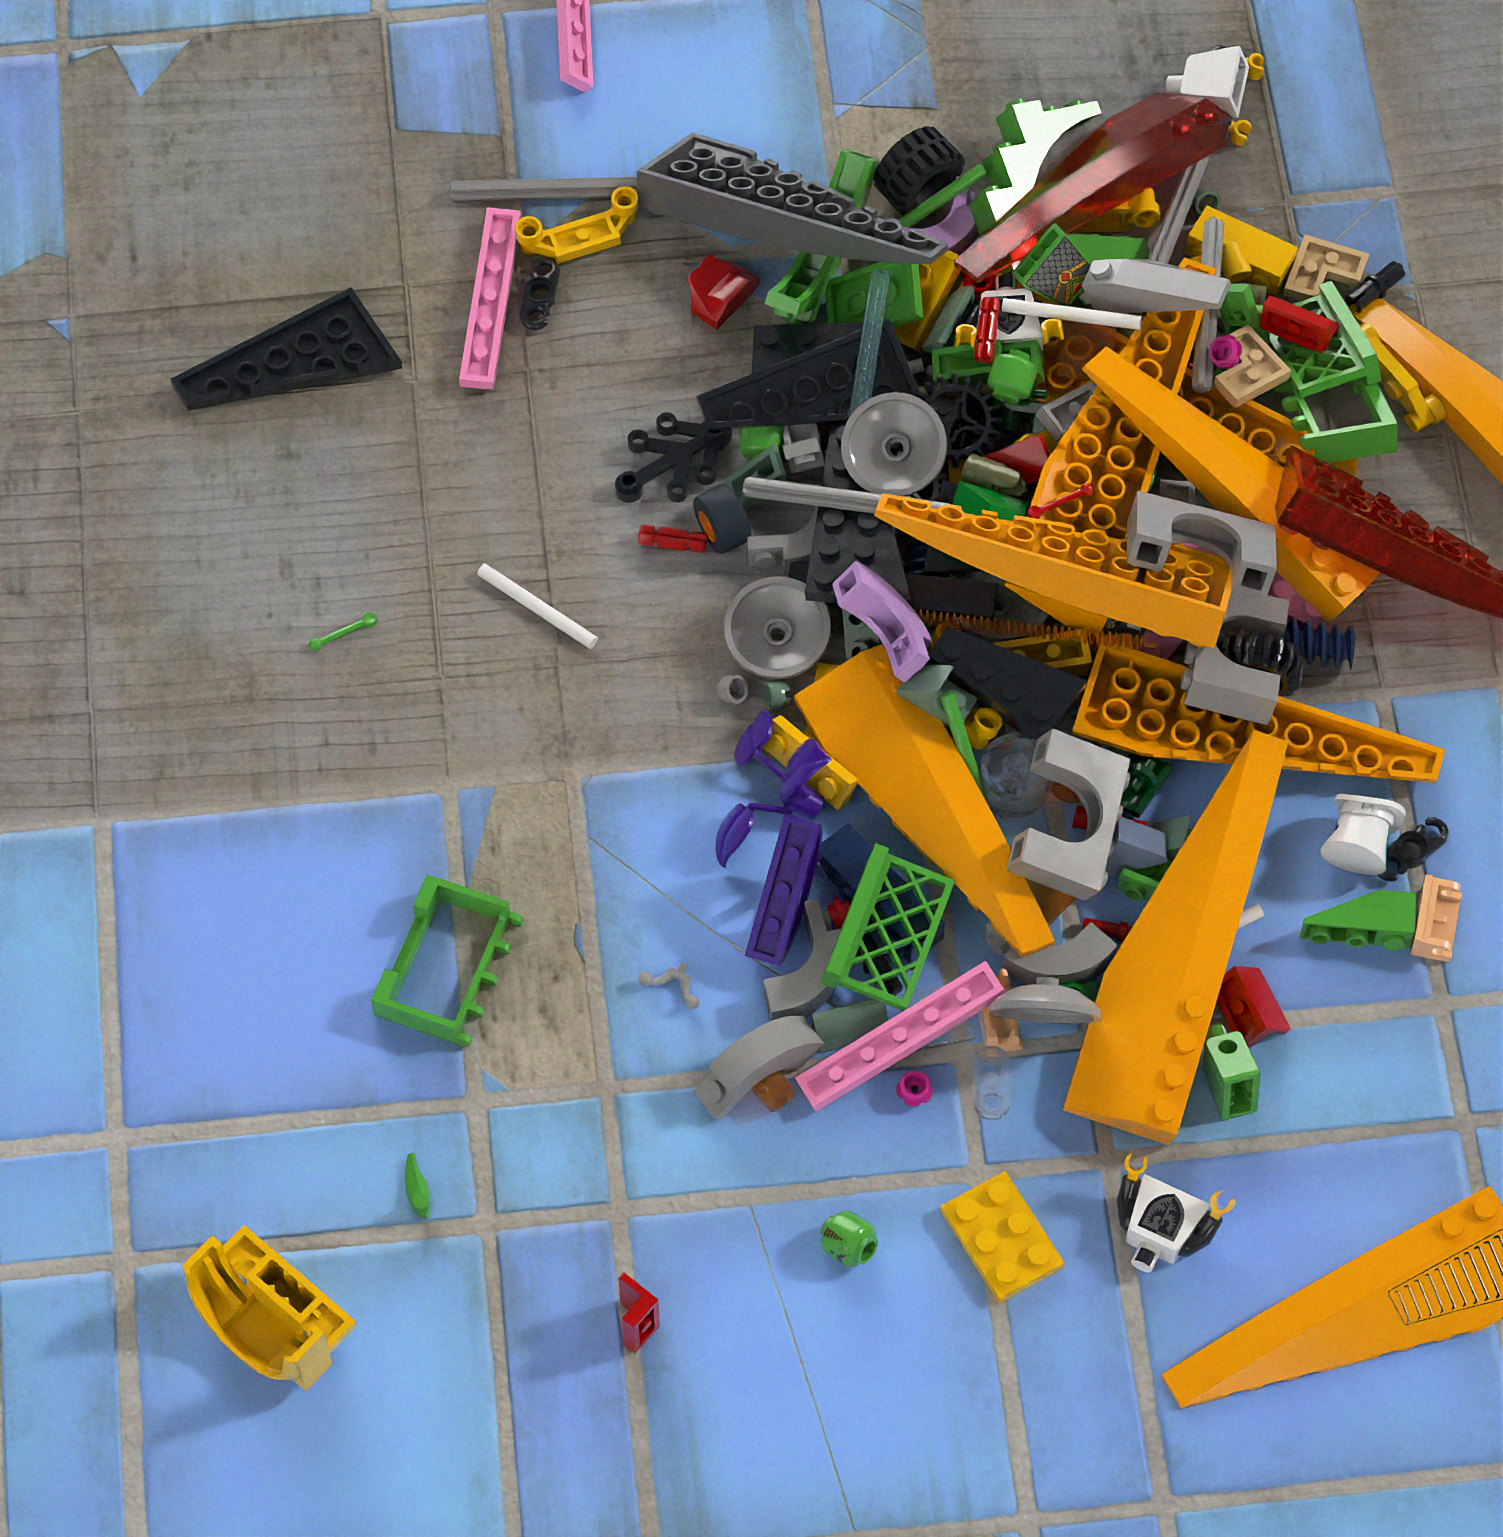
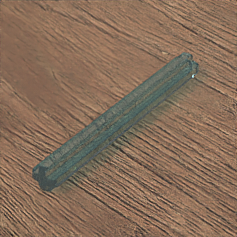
M873 269L871 273L849 418L872 395L890 273L886 270Z

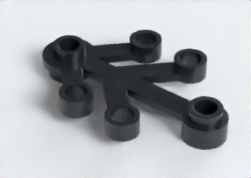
M661 413L656 419V428L660 435L671 436L679 434L694 438L682 443L649 438L647 433L640 429L631 431L628 435V448L633 453L664 454V456L637 472L625 471L621 473L615 481L617 497L627 503L639 500L643 494L644 484L676 466L674 477L667 485V496L672 502H683L688 496L687 480L693 455L705 448L703 462L699 463L696 467V480L702 485L713 484L717 478L716 461L718 452L730 443L732 429L716 430L720 431V433L711 434L710 431L714 430H709L705 421L701 424L678 421L672 413ZM663 422L672 423L670 427H664L661 424ZM635 439H642L644 442L641 444H635L632 441ZM705 470L712 472L709 476H703L700 473ZM634 482L631 486H626L623 483ZM674 488L683 489L681 493L672 492Z

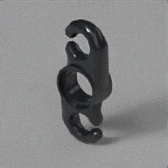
M550 257L537 258L532 262L531 266L537 269L545 265L551 268V272L539 275L536 270H532L529 274L530 279L524 286L519 318L523 326L529 330H540L548 325L546 318L533 322L529 320L528 316L532 313L540 312L544 317H548L550 315V307L555 302L560 269L556 261ZM536 288H544L549 291V295L544 299H535L530 293Z
M1428 817L1425 820L1427 826H1435L1439 829V837L1427 836L1425 834V826L1420 824L1414 831L1402 833L1397 840L1387 847V861L1398 865V874L1402 875L1409 868L1419 867L1447 842L1449 830L1442 820L1436 817ZM1413 842L1419 845L1422 853L1416 857H1410L1403 853L1401 846L1404 843ZM1386 871L1377 875L1380 879L1387 882H1395L1398 879L1397 874Z

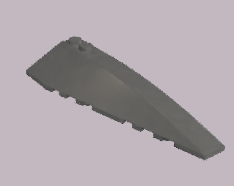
M693 132L637 170L638 207L649 210L654 215H665L679 219L684 224H695L777 247L865 261L931 264L948 251V244L917 229L906 231L902 229V222L894 218L883 220L877 217L878 211L869 206L860 209L855 206L854 199L817 181L806 183L802 181V174L794 170L783 172L779 170V163L771 159H766L762 162L757 159V153L750 149Z

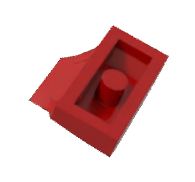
M708 255L687 277L692 294L690 312L718 330L760 285V278L734 262H725L712 255Z

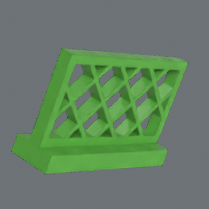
M1332 281L1319 285L1320 295L1294 303V305L1308 311L1318 309V315L1339 323V331L1328 345L1339 347L1340 349L1337 353L1324 351L1323 354H1320L1311 349L1303 348L1304 346L1296 343L1293 346L1282 344L1285 340L1284 338L1270 333V347L1291 369L1289 379L1300 398L1364 377L1368 385L1382 381L1377 353ZM1295 357L1307 359L1304 364L1293 363ZM1317 361L1330 362L1326 368L1314 366ZM1339 364L1353 366L1343 371L1336 370ZM1307 375L1319 377L1317 380L1305 384L1302 383Z
M875 843L820 983L834 988L837 984L904 1011L910 1003L955 880L888 854L889 848ZM889 867L903 871L909 883L893 889L886 876ZM930 882L944 888L940 898L927 903L919 886ZM883 885L886 892L879 894ZM912 889L920 906L904 912L896 895ZM889 898L897 915L880 920L874 908L875 903ZM937 906L936 911H935L934 916H933V914H932V912H931L930 909ZM924 912L930 924L929 929L915 934L907 918ZM871 916L874 924L867 926ZM901 921L908 938L891 943L884 927ZM877 930L885 947L868 953L862 937L864 934ZM925 938L923 945L921 947L919 940ZM912 944L918 956L917 961L903 966L895 949ZM859 949L861 956L855 958L857 950ZM889 953L896 970L879 975L872 958ZM865 962L873 979L859 982L849 978L848 974L852 966ZM913 970L909 980L906 972ZM900 976L906 988L903 998L889 994L883 981Z

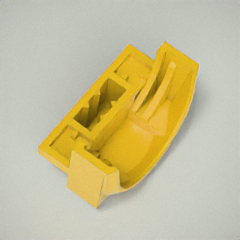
M245 1225L224 1245L212 1235L182 1265L189 1296L202 1319L220 1341L240 1360L258 1373L275 1380H292L304 1391H307L332 1365L330 1353L357 1326L356 1321Z

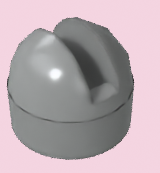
M740 675L725 676L717 684V695L720 700L726 703H741L748 694L747 682Z

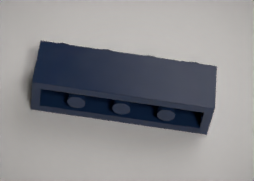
M846 823L822 842L816 872L823 880H830L838 888V893L842 900H847L850 905L873 848L849 823ZM889 867L886 876L893 889L907 884L892 867ZM883 885L879 894L886 892ZM912 889L896 895L904 912L920 906ZM889 898L875 903L874 908L880 920L897 915ZM924 912L907 918L915 934L929 929L930 924ZM871 916L867 926L874 924ZM942 919L930 949L944 939L945 922ZM901 921L884 927L891 943L908 938ZM925 938L919 940L921 947L923 945ZM912 944L895 949L898 957L903 956L910 964L918 958Z

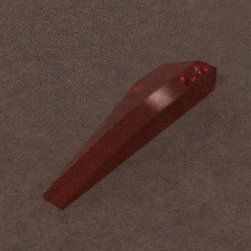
M1156 92L1113 115L956 258L954 266L973 281L979 283L1024 258L1053 223L1058 225L1067 234L1226 146L1229 114L1207 98Z
M1291 445L1287 452L1275 504L1276 520L1284 531L1293 535L1300 533L1310 538V541L1318 548L1335 550L1363 565L1429 594L1503 619V568L1500 571L1487 563L1489 559L1487 554L1439 526L1435 527L1434 531L1431 530L1429 523L1421 515L1411 509L1405 513L1399 511L1390 502L1392 498L1380 491H1378L1376 496L1361 488L1362 480Z

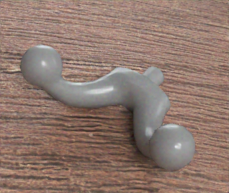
M681 963L678 970L669 967L664 974L657 978H652L649 972L640 973L638 981L643 986H658L673 979H678L682 997L687 1008L696 1009L699 1006V998L695 995H690L692 978L684 974L688 965Z

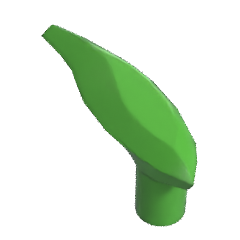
M410 1153L407 1156L405 1167L406 1194L414 1212L427 1220L430 1213V1192L426 1180L419 1171L415 1153Z

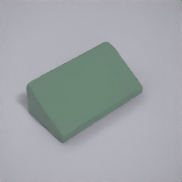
M967 285L950 295L922 346L924 351L932 354L933 349L952 347L955 341L956 328L962 324L971 307L975 304L973 286Z
M868 999L813 1013L812 1028L824 1042L818 1051L824 1053L846 1047L887 1022L886 1004L874 999Z

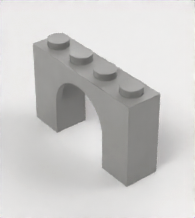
M1137 491L1127 520V564L1162 572L1171 544H1194L1215 552L1228 563L1231 569V590L1267 598L1277 570L1275 525Z
M1231 590L1219 636H1226L1231 631L1239 633L1240 630L1246 632H1254L1256 630L1258 633L1265 634L1269 632L1270 636L1282 637L1287 625L1289 600L1269 595L1265 599ZM1188 643L1184 663L1189 664V668L1185 667L1180 688L1186 690L1184 705L1268 725L1278 701L1281 675L1236 664L1226 658L1216 645L1215 648L1207 646L1198 647Z
M1053 728L1039 737L1036 742L1030 772L1063 784L1078 795L1087 813V830L1081 842H1066L1032 828L1026 829L1013 839L1006 871L1084 901L1101 892L1108 878V873L1105 871L1107 859L1111 856L1115 846V839L1112 838L1114 828L1123 812V806L1120 805L1122 793L1126 790L1130 781V773L1127 772L1130 759Z

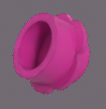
M1232 335L1217 337L1209 348L1210 359L1221 369L1225 367L1230 369L1236 366L1242 354L1240 341H1236V338Z
M909 1071L901 1077L900 1083L896 1086V1093L899 1098L904 1099L906 1105L916 1107L920 1103H926L931 1099L933 1089L930 1086L932 1082L921 1071ZM912 1087H917V1088H918V1091H917V1092H913V1091L911 1090V1088H912Z

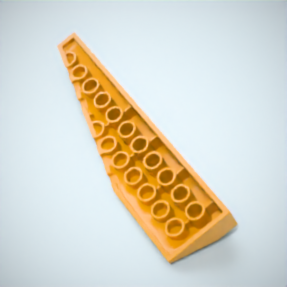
M1185 257L1178 266L1214 276L1217 270ZM1204 310L1147 312L1142 320L1141 329L1133 332L1127 344L1118 355L1178 395ZM1097 386L1068 431L1065 432L1053 453L1044 463L1030 507L1033 505L1041 507L1079 490L1082 484L1089 483L1094 489L1091 496H1081L1043 513L1040 519L1071 524L1075 527V532L1083 533L1085 530H1091V528L1105 530L1106 535L1110 538L1124 540L1127 534V520L1137 491L1148 492L1160 450ZM1005 582L1007 588L1066 626L1077 628L1078 630L1086 628V633L1090 629L1092 635L1097 630L1099 637L1108 619L1106 616L1066 604L1011 582Z

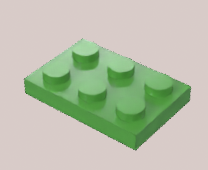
M877 262L828 281L825 291L828 323L882 322L890 319L893 328L923 319L919 264Z

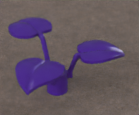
M764 710L757 715L754 722L748 726L740 737L735 748L734 758L737 764L744 766L755 756L757 760L783 780L779 798L784 806L749 803L745 807L739 803L727 814L719 827L715 842L717 860L725 869L730 856L739 848L749 834L754 822V811L760 810L788 815L794 812L807 820H812L819 813L824 801V797L820 793L807 787L804 783L831 762V758L823 751L818 742L813 739H807L791 756L787 765V773L782 772L764 757L760 750L769 740L773 727L771 715Z

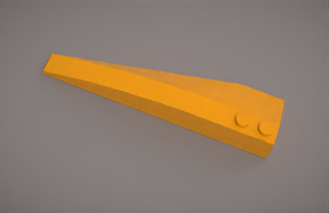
M1380 297L1364 308L1361 313L1355 311L1358 309L1356 302L1348 307L1359 326L1367 322L1375 328L1380 336L1381 343L1417 381L1422 396L1425 398L1430 394H1434L1440 399L1447 412V416L1443 419L1444 422L1503 485V381Z
M1107 346L1082 368L1097 386L1218 511L1275 525L1276 571L1293 587L1304 601L1307 600L1321 614L1320 617L1327 624L1358 597L1393 561L1386 551L1344 508Z
M883 644L858 653L794 695V701L821 748L859 779L857 783L869 795V800L878 809L882 808L892 818V824L930 863L934 862L943 871V876L955 880L954 885L956 884L968 897L967 901L976 911L980 909L990 919V925L1021 957L1055 945V939L1025 877L1006 871L1011 849L941 720L896 694L903 681L895 677L888 653Z

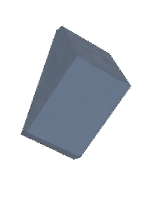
M1123 817L1120 818L1115 825L1112 837L1115 839L1114 850L1107 859L1105 868L1108 877L1120 874L1122 868L1134 871L1167 863V841L1164 832Z

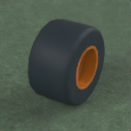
M719 485L694 498L693 508L702 532L707 534V542L717 553L724 554L747 543V537L752 536L751 526L739 498L728 485Z

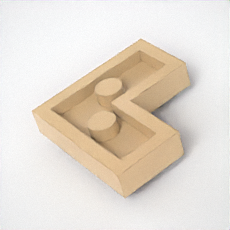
M1305 234L1285 285L1283 295L1300 301L1320 295L1319 285L1323 284L1325 279L1358 288L1370 254Z
M1248 324L1229 334L1234 336L1236 341H1240L1242 354L1236 366L1215 376L1213 385L1236 408L1289 380L1291 369Z

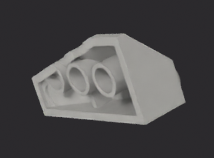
M1149 259L1093 260L1082 283V287L1094 310L1114 313L1220 309L1231 285L1229 279Z

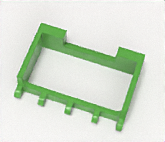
M1340 348L1326 351L1337 353ZM1295 357L1293 363L1304 364L1307 359ZM1317 361L1314 366L1326 368L1330 362ZM1339 364L1336 370L1343 371L1353 366ZM1307 375L1302 383L1305 384L1317 380L1319 377ZM1364 377L1348 382L1354 395L1361 394L1374 423L1322 432L1319 431L1304 397L1300 398L1290 379L1274 387L1277 392L1288 391L1290 396L1282 400V406L1287 412H1298L1299 416L1292 419L1291 425L1297 432L1307 430L1308 434L1300 438V444L1305 450L1313 449L1314 465L1397 452V421L1377 383L1368 385Z
M427 874L413 905L414 922L392 971L384 970L371 999L373 1014L394 1023L469 1047L472 1038L461 1031L468 1015L482 1018L485 1011L484 1008L473 1003L482 983L495 986L498 981L496 975L487 971L496 952L504 955L510 953L512 946L507 942L501 941L507 925L511 924L520 927L524 918L510 911L508 901ZM440 901L498 920L455 1021L396 1002Z

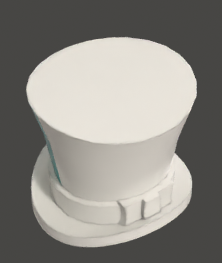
M1337 794L1334 802L1340 811V818L1332 833L1321 847V856L1331 865L1349 872L1365 875L1384 873L1387 868L1389 834L1398 830L1403 824L1406 816L1404 807L1396 802L1385 799Z

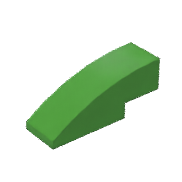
M996 339L994 359L997 355L1009 354L1011 349L1025 352L1030 355L1029 361L1038 369L1036 375L1037 382L1045 383L1043 351L1037 339L1002 345L1000 339ZM971 344L933 349V381L937 384V377L943 376L946 384L950 385L951 374H957L959 385H962L966 375L971 376L970 385H976L979 381L987 384L994 359L988 364L976 362L974 356L975 348H971Z

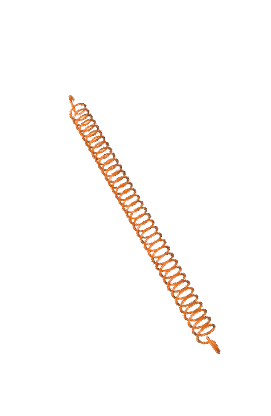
M920 609L919 615H918L919 618H921V621H922V609ZM928 610L926 611L925 619H924V622H923V624H925V621H926V618H927L928 625L930 626V625L932 624V621H933V618H934V625L937 627L938 624H939V621H940V617H941V626H942V627L945 626L946 621H947V623H948V626L951 627L952 624H953V621H954L955 629H957V628L959 627L960 620H961V628H962V630H964L965 627H966V624H967V620H968V630L970 631V630L972 629L973 623H974V627H975V631H976V632L978 631V629H979V627H980V623H981V630H982V632H984V631L986 630L987 623H988V631H989V633L992 632L993 626H994V623H995V633L997 634V633L999 632L1000 626H1001V630H1002V634H1003V635L1005 634V632H1006V630H1007V626H1008V633H1009V635H1011V634L1013 633V629H1014V626H1015V635H1016V636L1019 635L1020 629H1021V626H1022V636H1023V637L1026 635L1027 629H1028L1029 637L1031 638L1032 635H1033L1034 629H1035V636H1036V638H1039L1040 632H1041V629H1042V638H1043V639L1046 638L1047 632H1048V629H1049V639H1050V640H1052V638H1053V636H1054V632H1055L1056 640L1058 641V640L1060 639L1061 632H1062V639H1063L1064 642H1065L1066 639H1067L1068 632H1069V641H1070V642L1073 641L1074 635H1075V632H1076V642H1077V643H1079V641H1080V639H1081V635H1082V637H1083V643L1085 644V643L1087 642L1088 635H1089V641H1090V644H1091V645H1092L1093 642H1094L1095 635H1096V644H1097V645H1100V642H1101V639H1102V635H1103V645H1104V646L1107 645L1108 639H1109V637H1110V646L1113 647L1114 642H1115V638H1116L1117 647L1119 648L1120 645H1121V642H1122V638H1123V646H1124L1125 649L1127 648V645H1128V642H1129V638H1130V648H1131V650L1134 648V645H1135V642H1136V638H1137V649H1138V651H1139L1140 648H1141L1142 642H1144V646H1147V647H1157V646H1159V645H1158L1157 643H1155V642H1148V643H1150V644H1155V645H1146V644H1145V636H1144V635L1142 636V639H1141V642H1140V646H1139V642H1138V635L1135 636V639H1134V642H1133V646H1132V636H1131V634H1129L1128 639H1127V642H1126V646H1125V634H1124V633H1122V635H1121L1120 643H1119V646H1118V633H1117V632L1115 633L1113 642H1111V632H1110V631L1108 632L1106 642H1105L1104 631L1101 632V636H1100V639H1099V642H1098V631H1097V630H1095L1094 636H1093V639H1092V642H1091V630H1090V629L1088 630L1086 639H1085V641H1084V629H1083V628L1081 629L1079 639H1078V636H1077V628L1074 629L1073 636H1072V639H1071V629H1070V626H1069L1068 629H1067L1065 639H1064V627H1063V626H1061L1060 633H1059V636H1058V638H1057V626H1056V625L1054 626L1053 633H1052V636H1051V635H1050V624H1048L1047 629H1046V633H1045V636H1044L1043 623H1042L1041 626H1040L1039 633H1038V636H1037V624H1036V622L1034 623V626H1033V630H1032L1031 635H1030V622L1027 623L1026 630H1025V633H1024V632H1023V621H1021L1020 626H1019V630H1018V633H1017L1016 620H1015L1014 623H1013L1012 630H1011V633H1010V621H1009V619L1007 620V623H1006V627H1005L1004 632H1003V619L1000 620L999 627H998V630H997V629H996V618H994L993 623H992V627H991V630H990L989 617H988L987 620H986V624H985V627H984V630H983V617H982V616L980 617V620H979V624H978L977 629H976V616L973 617L972 624H971V627H970V626H969V615H967L966 621H965V624H964V627H963V617H962V614H960L959 621H958V624H957V627H956V614H955V613L953 614L951 624L949 625V613H948V612H947V614H946V618H945L944 624H943V621H942V612H940L939 618H938V622H937V624H936V612H935V611H933V615H932V618H931V622H930V624H929V611H928Z

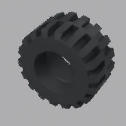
M924 126L902 137L887 151L876 168L873 184L901 215H905L955 181L957 176L960 177L965 161L959 151L935 127Z

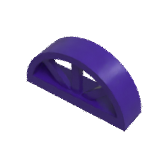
M784 814L744 956L777 966L782 965L800 926L804 914V902L808 901L814 881L823 836L821 824Z

